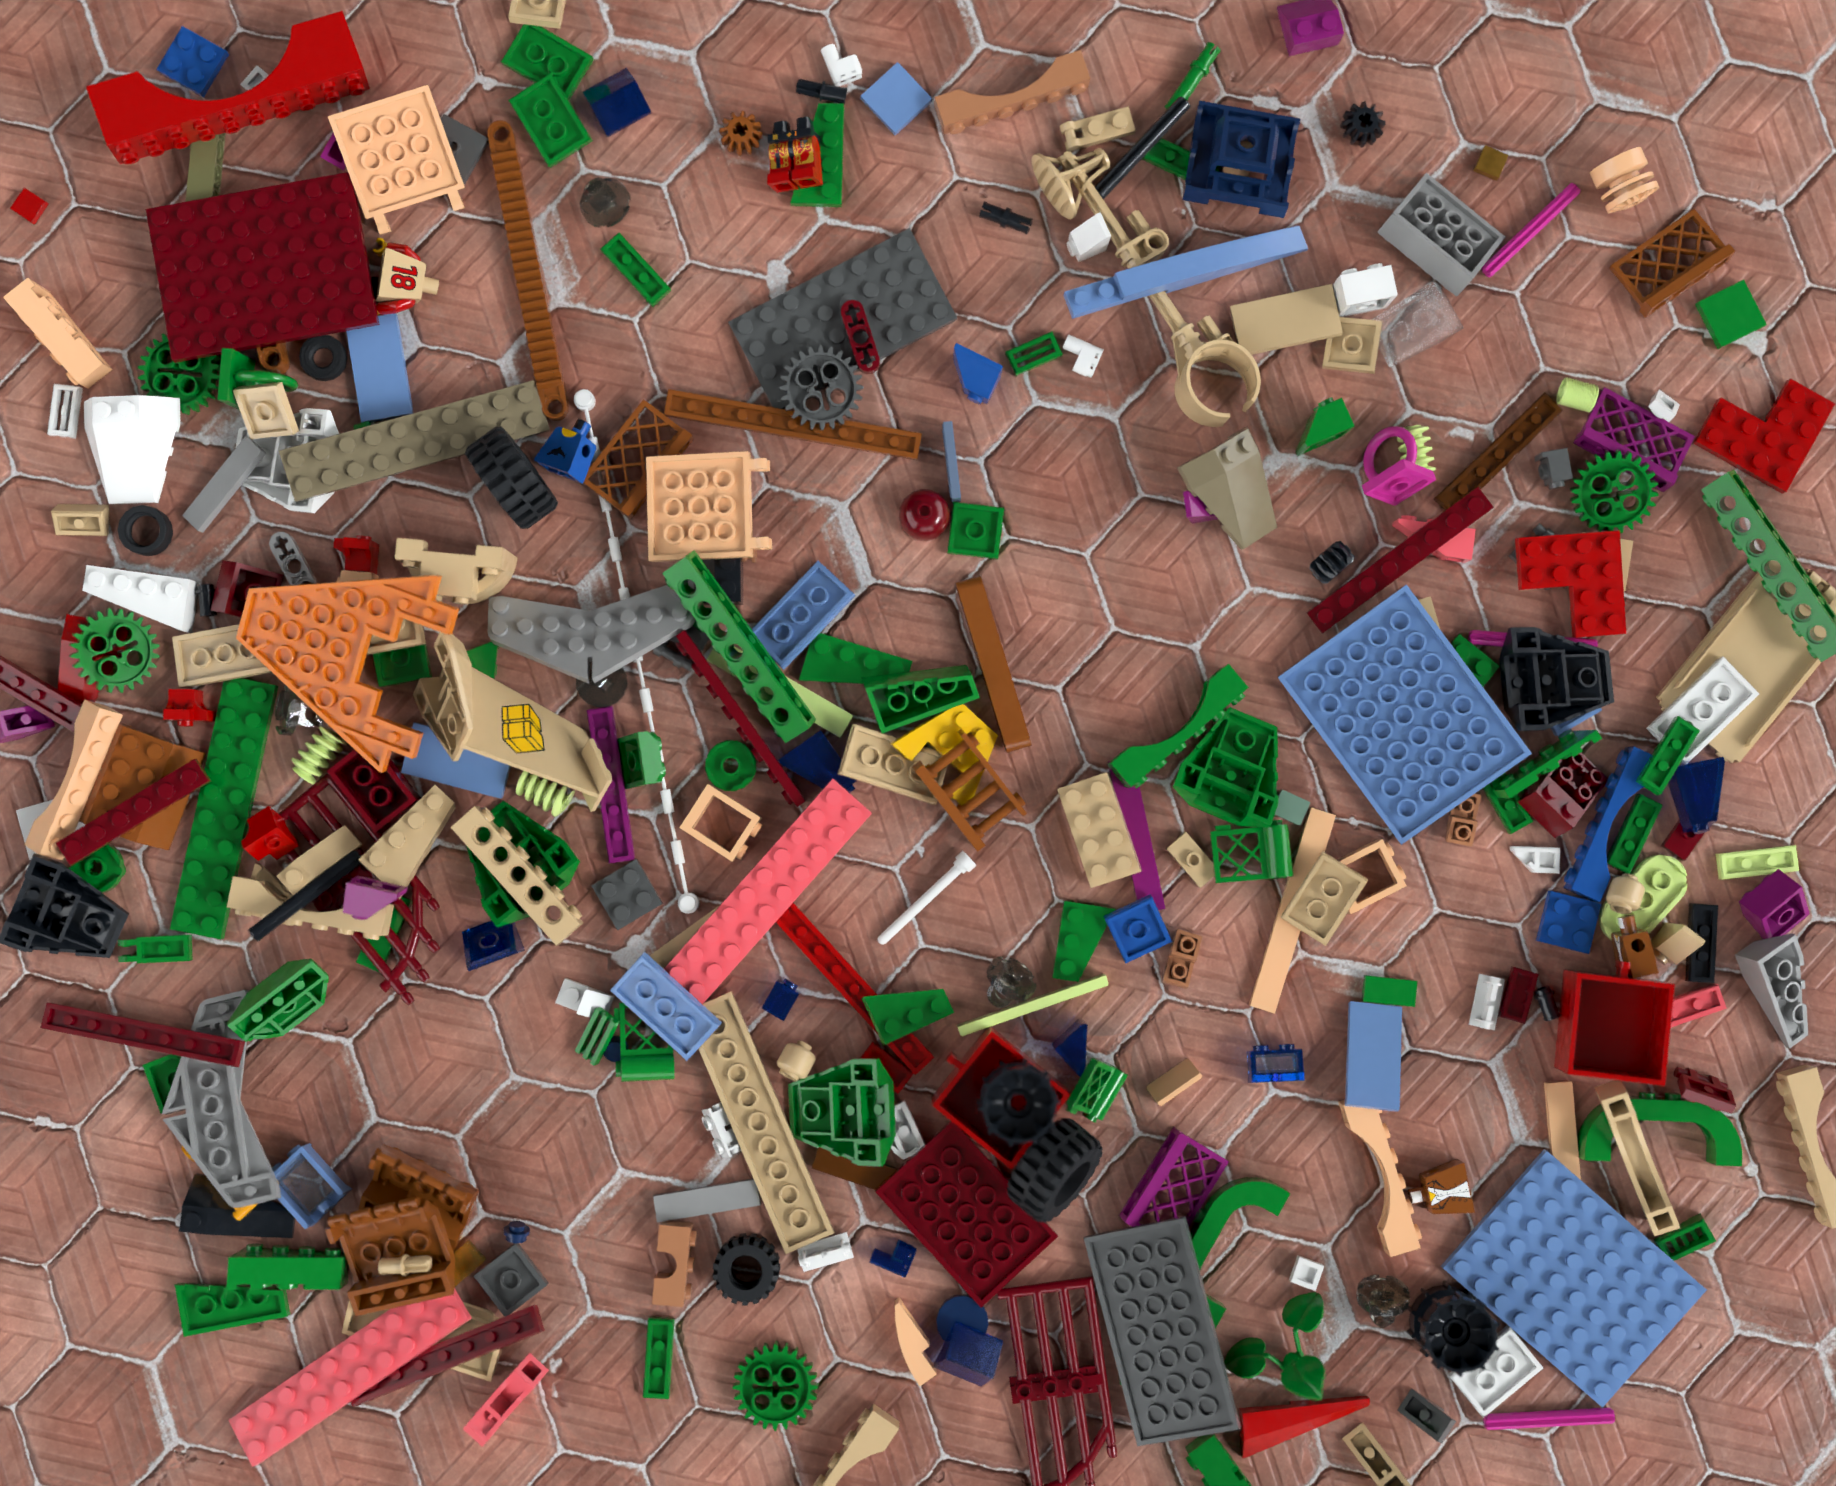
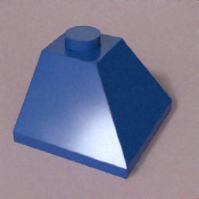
M956 343L953 361L964 393L968 395L967 398L976 404L981 405L982 402L988 404L1001 378L1003 366Z

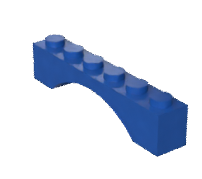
M1634 746L1625 747L1618 754L1616 770L1608 777L1605 787H1607L1605 795L1596 804L1595 811L1597 813L1595 818L1588 823L1585 829L1587 836L1584 843L1580 844L1575 852L1574 857L1576 861L1573 868H1569L1564 877V882H1566L1564 889L1590 901L1601 902L1611 879L1607 866L1606 848L1612 822L1624 803L1637 791L1644 788L1636 782V779L1652 754Z

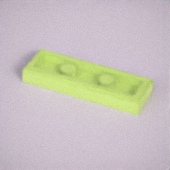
M1796 845L1716 854L1718 878L1720 880L1773 874L1777 869L1783 873L1799 871Z

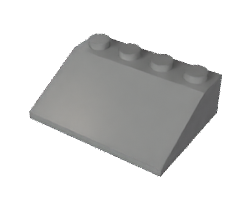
M1427 173L1377 232L1456 297L1472 281L1505 238L1503 234Z

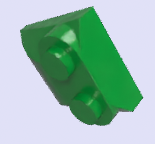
M644 731L618 738L625 789L661 783L663 777H665L666 769L661 760L662 742L660 737L653 731Z

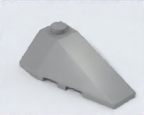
M1796 934L1754 941L1735 954L1743 978L1785 1047L1790 1049L1808 1036L1807 1006L1802 1003V989H1805V980L1801 979L1800 966L1804 965V956Z

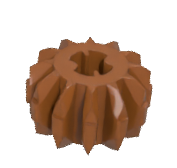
M743 110L740 112V117H736V114L731 112L732 120L724 118L722 122L725 127L719 129L720 135L723 136L721 143L722 145H728L727 150L729 153L737 150V155L742 156L743 150H746L747 154L751 155V146L759 149L760 144L758 140L763 139V133L759 131L762 128L761 123L755 122V115L753 114L746 118L745 111ZM742 130V132L745 135L741 137L740 134L737 133L738 131Z

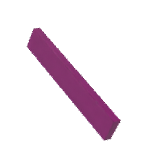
M609 706L586 710L590 738H594L597 748L601 750L602 759L612 777V781L600 801L608 862L610 864L635 860L614 708Z
M1109 768L1111 781L1142 869L1141 872L1131 875L1136 901L1151 894L1157 909H1166L1140 786L1138 788L1134 786L1126 788Z

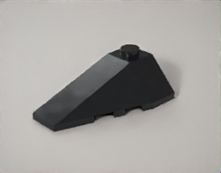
M205 1174L194 1175L182 1204L179 1232L205 1235L293 1238L295 1218L282 1204L273 1200L259 1203L244 1218L238 1221L232 1214L236 1211L234 1207L227 1204Z

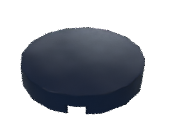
M966 1294L954 1295L945 1300L936 1317L937 1330L941 1338L950 1346L959 1349L971 1348L980 1343L986 1335L989 1325L985 1307L981 1308L970 1295Z

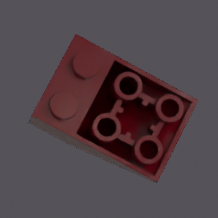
M1582 752L1575 757L1570 756L1559 760L1560 766L1552 772L1540 775L1539 780L1531 784L1518 801L1554 838L1575 827L1608 779Z

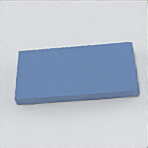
M397 314L378 316L380 325L346 331L361 422L369 420L371 423L389 420L414 413Z
M817 561L752 628V631L773 660L784 670L855 597V594L821 562Z
M417 722L413 723L412 729L423 732V737L417 757L411 759L405 756L401 773L500 799L503 798L511 768L510 765L463 749L458 761H453L428 725Z
M646 952L636 960L610 989L616 997L686 1061L722 1024L716 1016L671 977Z
M1355 1001L1348 1003L1345 1106L1395 1112L1400 1110L1401 1006Z

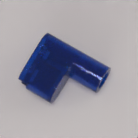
M898 1239L891 1255L874 1248L869 1263L905 1278L917 1248Z

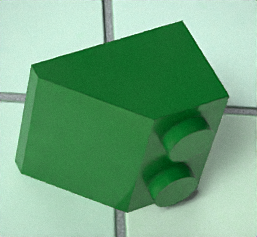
M1333 397L1320 402L1319 406L1313 409L1314 413L1308 418L1296 449L1297 456L1345 436L1355 426L1342 398L1335 401Z

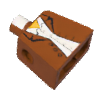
M1634 915L1618 917L1620 931L1611 933L1615 961L1630 962V969H1628V977L1630 978L1659 973L1648 931L1636 927Z
M1459 1159L1420 1173L1421 1187L1408 1189V1197L1411 1204L1415 1205L1425 1202V1207L1431 1214L1475 1212L1465 1163Z

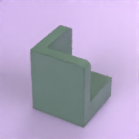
M1283 789L1277 790L1279 803L1274 817H1280L1296 825H1301L1311 802Z

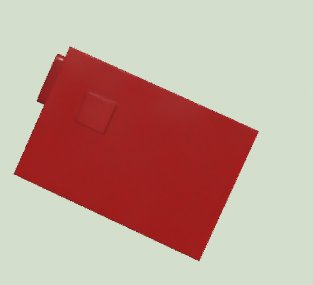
M1615 961V967H1617L1616 975L1564 969L1554 1068L1569 1075L1665 1086L1675 984L1652 979L1628 977L1630 962Z
M988 1027L961 1060L952 1051L946 1057V1061L951 1065L953 1064L955 1068L932 1095V1106L1012 1170L1033 1142L1013 1143V1146H1009L1008 1141L998 1137L993 1132L991 1134L988 1133L983 1111L978 1110L976 1099L980 1098L982 1076H987L994 1068L999 1066L1000 1060L1006 1063L1010 1061H1023V1058H1026L1029 1064L1034 1065L1039 1070L1044 1071L1045 1069L994 1028ZM1048 1073L1051 1078L1049 1083L1054 1092H1056L1057 1098L1061 1101V1104H1057V1113L1071 1094L1066 1086ZM1022 1095L1013 1096L1010 1101L1011 1106L1014 1108L1022 1107L1025 1104V1097Z

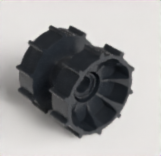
M1023 1058V1061H1010L1006 1063L1000 1060L999 1066L994 1068L987 1076H982L983 1085L980 1098L976 1099L978 1110L983 1111L985 1123L988 1127L987 1131L989 1134L993 1132L998 1137L1008 1141L1009 1146H1013V1143L1031 1141L1033 1144H1037L1036 1139L1044 1135L1050 1127H1056L1053 1121L1056 1116L1057 1104H1061L1060 1099L1057 1098L1056 1092H1054L1049 1083L1051 1078L1046 1070H1039L1034 1065L1029 1064L1026 1058ZM1015 1095L1025 1097V1104L1020 1108H1014L1010 1104L1011 1098Z
M1445 1281L1442 1282V1285L1434 1286L1427 1290L1421 1288L1422 1293L1416 1298L1412 1307H1407V1310L1410 1312V1329L1407 1330V1333L1421 1347L1420 1352L1425 1357L1430 1355L1433 1359L1431 1363L1437 1369L1443 1367L1455 1372L1460 1377L1463 1376V1373L1471 1372L1478 1368L1485 1370L1484 1364L1491 1358L1495 1350L1499 1351V1347L1496 1345V1327L1500 1325L1485 1310L1486 1304L1480 1299L1474 1301L1472 1299L1473 1294L1467 1289L1462 1291L1450 1286ZM1452 1323H1457V1330L1452 1334H1448V1326Z

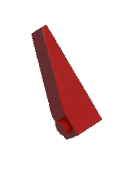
M66 614L61 637L58 690L83 704L84 699L95 702L100 691L96 689L97 681L87 685L86 681L89 676L79 677L78 674L82 668L72 667L78 659L69 657L70 654L76 652V648L70 647L69 644L77 643L78 639L72 636V633L81 634L82 631L77 625L87 626L88 623L85 617ZM124 626L118 628L116 631L117 639L123 641L127 638L128 630ZM99 636L92 638L90 642L91 648L94 651L101 649L103 640ZM112 645L111 651L93 656L92 660L96 661L109 654L117 657V651L125 649V645L122 647ZM108 660L101 665V671L105 675L110 674L113 663Z

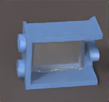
M310 1143L303 1146L298 1144L288 1152L287 1156L289 1158L283 1164L278 1163L272 1168L280 1186L281 1198L278 1200L304 1229L315 1225L352 1190L311 1147Z

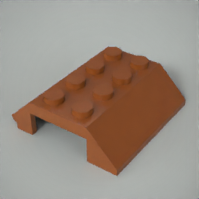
M120 722L79 821L85 825L193 759H197L202 766L207 753L182 744L163 740ZM191 794L120 837L136 843L170 850Z
M386 1144L378 1147L369 1164V1168L374 1170L373 1178L361 1196L359 1210L369 1207L374 1210V1206L390 1202L398 1204L399 1200L418 1197L420 1200L427 1199L439 1209L454 1252L471 1218L479 1190L468 1182H462L443 1170H437L427 1165L421 1159H415L404 1154L396 1147H390Z
M418 1197L399 1200L398 1204L390 1202L374 1206V1210L369 1207L351 1211L349 1215L342 1213L328 1217V1227L325 1231L329 1243L334 1244L340 1239L355 1282L347 1292L355 1316L454 1294L455 1256L440 1211L427 1199L420 1200ZM407 1254L410 1257L430 1256L433 1266L429 1272L409 1273L407 1276H402L401 1274L381 1275L378 1270V1263L383 1257L395 1258Z

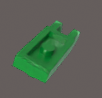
M192 934L148 936L118 940V946L130 947L131 945H136L137 955L125 954L118 956V962L158 963L193 960Z

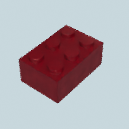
M354 749L327 770V773L375 833L385 832L421 799L420 795L391 759L389 760L387 770L381 773Z

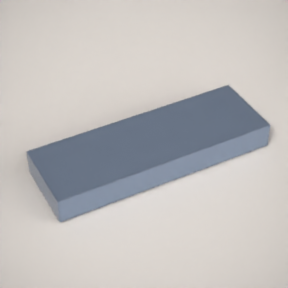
M947 421L942 424L949 495L950 501L953 503L961 502L953 423L952 421Z

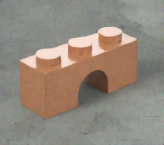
M663 1221L659 1224L657 1251L670 1253L675 1258L677 1265L673 1272H657L654 1277L653 1305L684 1307L686 1299H691L692 1283H688L689 1273L694 1271L695 1257H690L691 1246L695 1247L697 1240V1231L693 1230V1223Z

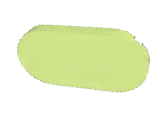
M1665 855L1649 856L1641 861L1630 873L1636 876L1645 888L1638 910L1632 911L1630 914H1620L1610 909L1607 901L1603 903L1599 912V924L1607 938L1612 941L1611 933L1620 931L1618 917L1634 915L1636 927L1646 930L1650 934L1682 899L1687 890V873L1684 866L1677 859Z

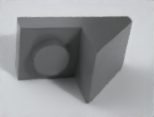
M1412 1388L1397 1410L1441 1444L1456 1423L1441 1407Z

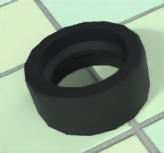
M140 505L132 507L123 514L119 520L118 535L124 547L133 553L153 556L167 549L172 541L173 528L166 514L156 508ZM142 516L153 517L157 520L160 527L158 538L148 546L139 545L132 538V527L136 520Z

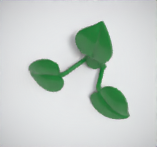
M1312 1292L1295 1296L1283 1308L1282 1319L1284 1323L1289 1327H1294L1293 1336L1297 1350L1296 1353L1290 1352L1285 1355L1283 1361H1280L1270 1353H1265L1266 1344L1262 1339L1248 1337L1237 1342L1228 1351L1224 1360L1225 1368L1237 1377L1249 1379L1258 1376L1264 1370L1266 1365L1265 1358H1267L1282 1369L1281 1382L1289 1392L1303 1398L1321 1400L1325 1367L1316 1356L1304 1355L1298 1335L1299 1329L1309 1333L1319 1326L1324 1313V1301L1321 1295Z

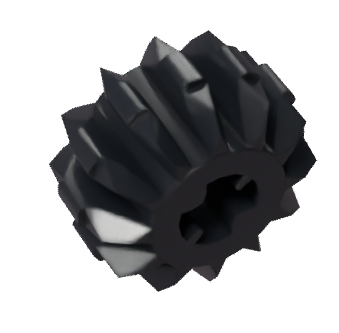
M1364 101L1360 104V107L1353 104L1350 107V111H1345L1343 115L1344 121L1340 124V128L1346 130L1343 133V138H1352L1350 145L1355 144L1356 141H1359L1360 148L1364 147L1366 142L1373 145L1376 138L1382 136L1383 131L1381 129L1384 128L1386 121L1380 119L1383 111H1374L1376 104H1372L1370 108H1367V104ZM1361 122L1366 124L1365 128L1360 125Z
M1336 541L1311 562L1309 569L1317 580L1319 579L1322 584H1326L1354 561L1355 556L1351 553V549L1344 545L1342 541Z

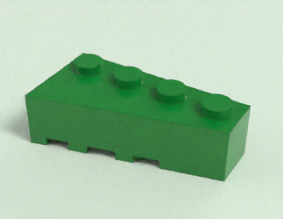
M967 665L861 677L881 733L980 698L973 676Z
M247 1244L246 1247L228 1257L226 1290H236L240 1284H250V1290H262V1288L271 1287L272 1284H277L279 1290L295 1289L299 1287V1284H303L304 1290H340L347 1285L349 1265L345 1253L341 1252V1248H326L325 1251H315V1247L302 1246L299 1247V1250L289 1249L288 1245H274L273 1248H263V1244Z
M1215 1434L1198 1436L1185 1446L1188 1453L1186 1460L1194 1471L1199 1469L1204 1477L1201 1480L1205 1486H1252Z

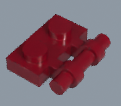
M1675 1068L1673 1075L1679 1078L1677 1083L1681 1097L1689 1102H1698L1709 1106L1713 1110L1732 1114L1736 1103L1732 1091L1727 1089V1083L1721 1082L1719 1078L1711 1075L1706 1077L1697 1074V1071L1691 1068Z

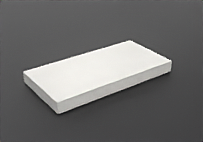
M1719 657L1646 729L1659 742L1674 717L1677 716L1699 729L1700 732L1680 763L1684 766L1746 708L1759 693L1724 657Z

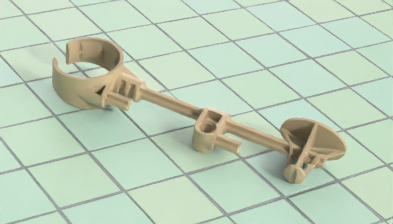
M1097 148L1090 153L1078 157L1073 155L1071 151L1063 153L1058 158L1047 157L1040 153L1032 156L1031 161L1035 177L1049 202L1062 216L1067 219H1073L1077 214L1082 197L1094 215L1101 212L1111 234L1110 239L1117 248L1115 256L1123 260L1121 262L1123 267L1130 269L1161 259L1169 245L1167 234L1156 227L1151 229L1140 211L1135 210L1126 217V220L1138 237L1133 240L1129 239L1092 184V181L1097 176L1110 168L1109 157L1103 149ZM1094 156L1093 159L1089 160L1088 162L1082 165L1078 163L1079 161ZM1052 163L1061 165L1065 172L1059 171ZM1098 167L1100 168L1091 177L1088 178L1086 175L1090 171ZM1072 182L1079 191L1076 203L1074 202L1071 189ZM1149 243L1155 244L1158 249L1152 248ZM1165 291L1149 295L1173 332L1171 339L1173 341L1178 371L1175 381V397L1185 415L1193 421L1209 427H1222L1230 418V413L1215 412L1204 406L1193 392L1190 382L1191 367L1193 364L1205 360L1223 362L1240 374L1247 390V399L1242 410L1246 412L1257 399L1261 384L1259 368L1253 356L1244 347L1235 343L1228 333L1222 335L1210 315L1197 323L1208 340L1207 343L1201 342L1199 340L1201 336L1199 332L1193 331V323L1188 324L1184 321Z

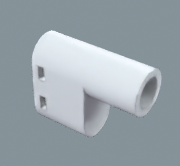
M834 44L827 45L821 49L835 86H843L862 78V68L857 55H850L840 59Z
M1069 334L1063 346V349L1079 355L1072 371L1092 378L1104 349Z

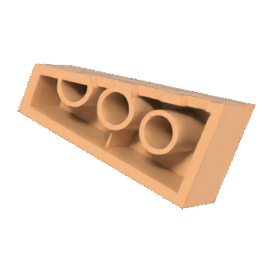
M27 278L3 297L15 310L20 319L34 332L37 340L51 352L50 356L60 366L63 365L68 371L66 376L76 386L80 384L89 389L112 370L47 289Z

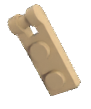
M1129 106L1078 121H1068L1060 125L1061 133L1066 137L1065 147L1068 152L1135 134ZM1081 131L1082 138H1076L1075 132Z

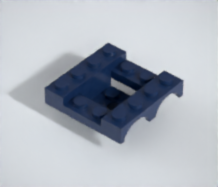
M1199 101L1195 114L1182 200L1207 205L1209 199L1257 207L1259 208V214L1284 218L1289 206L1287 202L1288 190L1294 168L1295 158H1293L1300 118ZM1248 141L1253 147L1244 148L1240 142ZM1218 165L1263 173L1264 178L1262 180L1217 172L1215 169Z

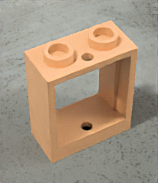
M707 784L679 828L733 862L736 858L742 859L749 848L745 845L750 836L755 838L763 825L759 823L762 817L717 788ZM714 797L719 798L751 819L731 852L694 829Z
M1376 839L1337 859L1347 865L1377 850L1394 882L1357 902L1355 900L1347 914H1353L1406 887L1404 882L1406 875L1400 865L1396 866L1392 859V856H1394L1393 849L1388 842L1384 843L1383 839Z

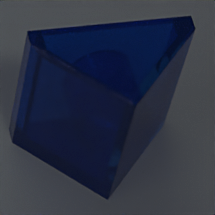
M627 68L582 92L607 138L652 113L636 80Z
M491 920L462 931L468 971L476 970L525 951L515 922L496 927Z
M1078 1019L1051 1044L1079 1077L1082 1076L1086 1069L1088 1024L1081 1019Z
M955 1321L934 1363V1368L982 1387L994 1378L1003 1340Z

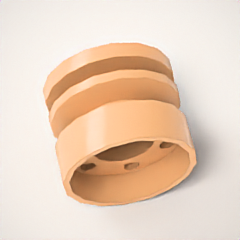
M1641 147L1625 151L1605 161L1590 172L1596 189L1610 188L1601 196L1602 202L1614 199L1605 206L1608 214L1631 208L1646 200L1649 195L1659 189L1657 181L1646 183L1654 177L1653 172L1639 174V171L1648 164Z

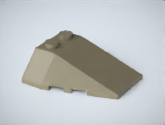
M1248 426L1228 437V440L1210 451L1194 457L1177 468L1189 492L1194 497L1198 496L1206 505L1205 510L1210 515L1214 514L1222 523L1220 527L1241 550L1277 528L1260 451Z

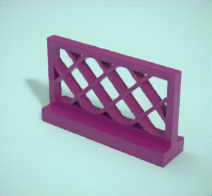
M1604 387L1573 444L1592 454L1599 455L1601 459L1604 458L1605 450H1608L1611 456H1614L1616 449H1619L1622 457H1624L1627 451H1630L1632 453L1631 460L1639 455L1642 458L1639 465L1645 462L1650 465L1645 472L1654 471L1656 474L1650 479L1657 481L1659 484L1654 488L1664 492L1675 484L1678 478L1676 474L1695 436L1664 419L1656 417L1648 410ZM1605 397L1614 402L1616 410L1605 411L1603 405ZM1631 411L1635 413L1639 422L1629 425L1624 412ZM1618 414L1622 427L1612 429L1608 417ZM1602 419L1606 431L1598 432L1592 429L1593 421ZM1653 423L1659 426L1661 435L1651 437L1647 425ZM1641 426L1645 439L1635 442L1630 429ZM1624 431L1628 444L1622 445L1618 443L1614 433ZM1677 436L1685 440L1682 448L1674 450L1670 437ZM1663 439L1667 452L1657 454L1653 441ZM1647 443L1651 456L1644 457L1640 455L1637 445ZM1670 456L1673 464L1670 471L1662 467L1659 458ZM1625 471L1626 473L1632 475L1631 471Z
M1173 1126L1119 1216L1125 1223L1134 1227L1142 1225L1139 1221L1145 1213L1154 1212L1156 1222L1160 1221L1158 1210L1171 1207L1173 1218H1177L1175 1205L1188 1202L1190 1211L1186 1216L1189 1228L1199 1208L1205 1202L1229 1161ZM1189 1143L1195 1147L1197 1157L1184 1160L1182 1152ZM1214 1158L1219 1161L1214 1171L1205 1173L1204 1160ZM1198 1162L1201 1175L1188 1178L1185 1165ZM1181 1167L1183 1179L1170 1183L1168 1174L1171 1169ZM1202 1180L1204 1188L1201 1193L1191 1196L1189 1183ZM1185 1184L1187 1197L1174 1200L1171 1188ZM1167 1189L1170 1202L1156 1205L1155 1195L1157 1192Z

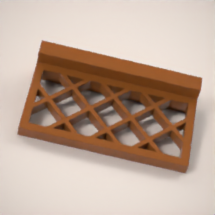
M1693 209L1613 263L1609 269L1640 305V313L1644 318H1647L1729 262L1736 251L1730 244L1725 246L1698 212ZM1692 219L1698 226L1697 233L1683 231L1684 223ZM1666 235L1677 236V247L1663 246V237ZM1682 237L1696 239L1695 250L1681 248ZM1700 241H1711L1716 249L1711 252L1699 251ZM1646 249L1657 251L1656 262L1641 260L1642 252ZM1661 251L1676 253L1674 264L1660 262ZM1680 254L1694 256L1693 264L1691 266L1678 265ZM1625 263L1636 265L1635 276L1625 275L1619 267ZM1640 265L1655 267L1653 278L1639 277ZM1659 268L1673 270L1672 279L1669 281L1657 279ZM1638 282L1652 284L1651 293L1643 297L1637 290Z
M643 399L590 466L583 483L631 520L647 500L646 461H644L643 448L658 446V456L682 455L693 442V436ZM645 408L653 413L655 424H639L638 416ZM657 417L664 423H658ZM636 420V426H631ZM669 426L677 432L671 440L660 441L658 428ZM655 428L657 442L642 443L640 430ZM637 430L639 444L624 446L623 435L627 431ZM620 440V446L615 447ZM661 445H666L661 452ZM639 448L641 462L626 464L624 450ZM621 450L623 464L608 466V454L611 451ZM604 461L605 466L599 467L600 464ZM642 466L643 476L640 480L628 482L627 468ZM623 468L625 482L610 484L609 470ZM605 471L607 484L596 486L589 481V478L594 472ZM635 485L630 491L629 486ZM626 486L627 496L619 504L612 498L611 488ZM601 489H608V494Z

